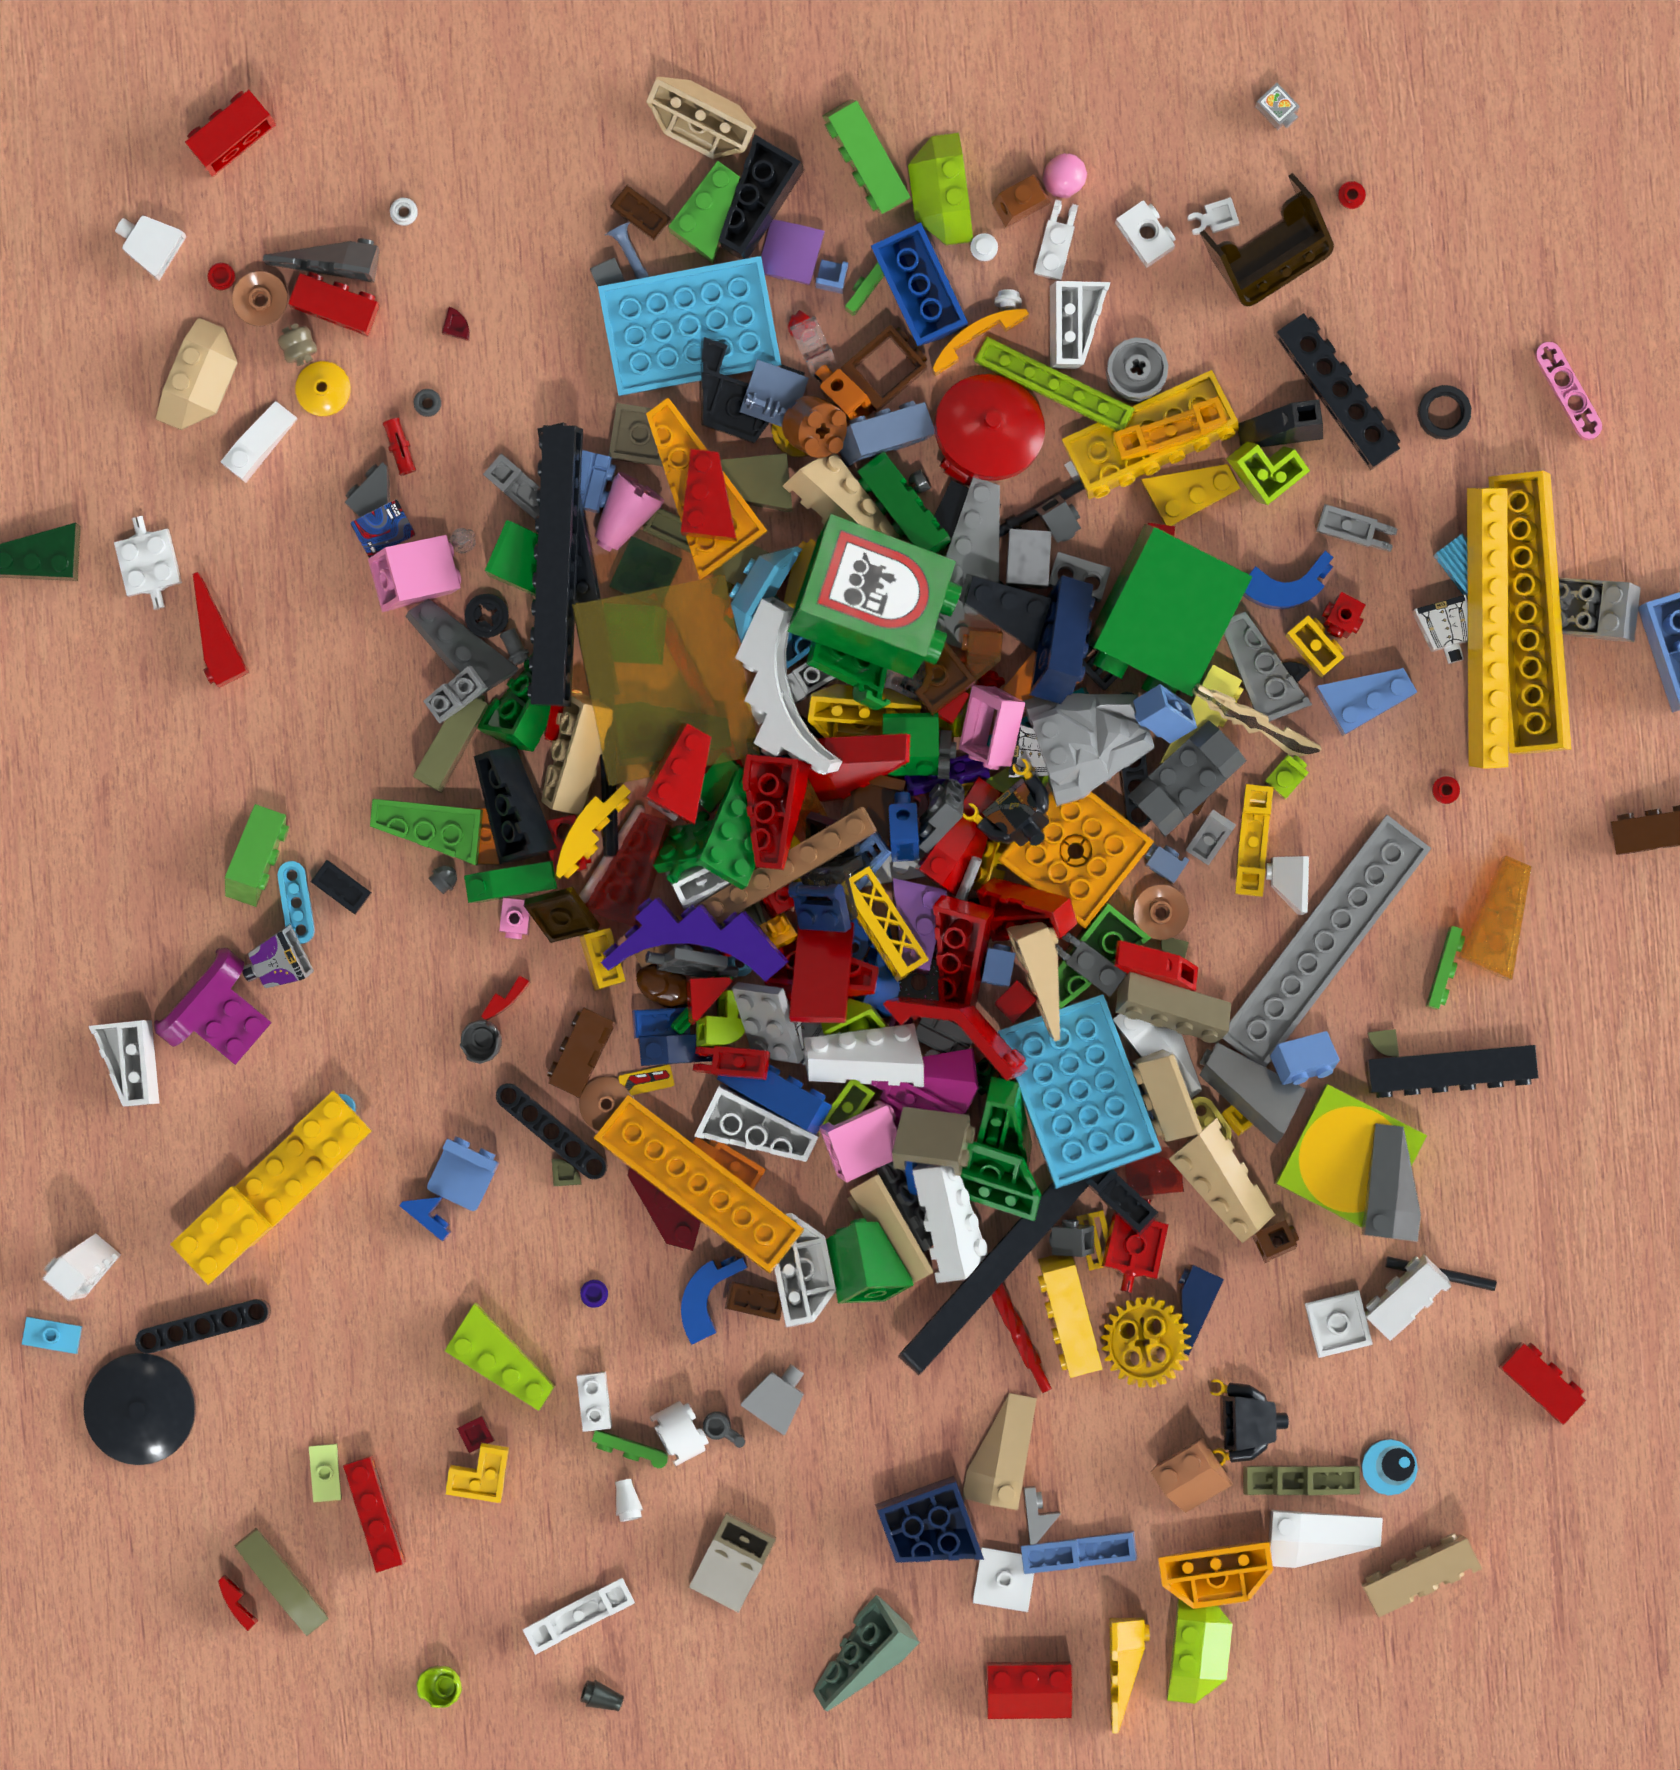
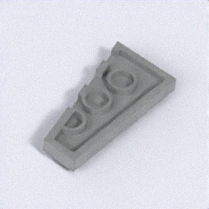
M1243 612L1233 616L1224 633V637L1253 709L1267 715L1270 722L1311 706L1312 703L1283 666L1279 657L1273 652L1247 613Z

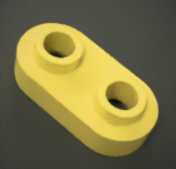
M1197 1097L1191 1100L1195 1112L1199 1105L1204 1106L1206 1109L1205 1115H1197L1202 1129L1217 1118L1222 1126L1220 1130L1223 1137L1231 1139L1232 1132L1230 1126L1210 1099Z

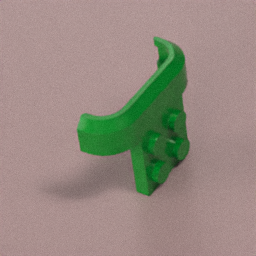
M811 641L807 659L808 665L852 685L853 699L872 710H879L891 703V700L886 698L882 700L888 669Z

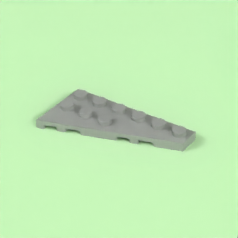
M974 477L972 479L946 555L947 558L956 561L950 581L962 585V587L966 574L999 582L1000 485ZM959 599L951 617L939 614L935 629L947 633V644L999 661V627L969 608Z

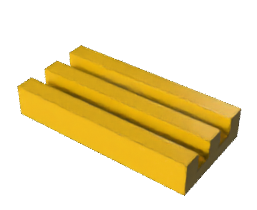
M1103 1210L1076 1216L1080 1225H1084V1220H1088L1089 1225H1094V1245L1099 1263L1093 1264L1091 1254L1087 1255L1086 1260L1089 1271L1104 1268L1102 1266L1103 1254L1094 1218L1099 1217L1106 1245L1109 1231Z

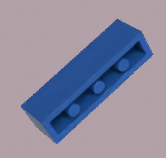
M770 1064L766 1080L718 1076L717 1080L814 1135L819 1131V1126L822 1125L832 1105L824 1102L825 1095L813 1088L808 1093L801 1089L804 1083L790 1075L787 1080L779 1076L781 1070Z

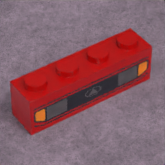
M373 1455L343 1465L376 1573L403 1565L406 1562Z

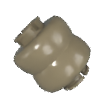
M297 323L291 325L292 330L289 327L282 330L284 334L278 338V344L284 351L286 362H296L297 366L305 364L303 360L306 363L313 360L311 356L317 352V345L312 340L310 329L305 326L299 328Z

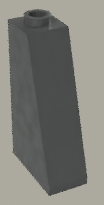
M1218 1042L1212 1051L1206 1049L1200 1061L1203 1068L1199 1075L1268 1139L1278 1144L1285 1134L1306 1089L1293 1083L1282 1085L1278 1074Z

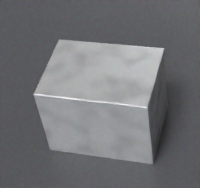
M1009 530L1006 585L1017 588H1048L1052 531Z

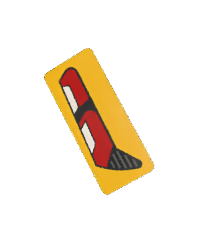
M670 1065L624 1074L618 1077L619 1083L627 1088L631 1096L675 1085Z

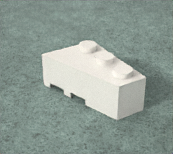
M1056 281L1050 285L1051 368L1078 369L1084 365L1095 332L1094 329L1102 310L1104 298L1111 282Z

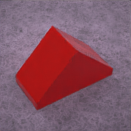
M730 977L688 980L686 986L689 1023L694 1025L733 982Z

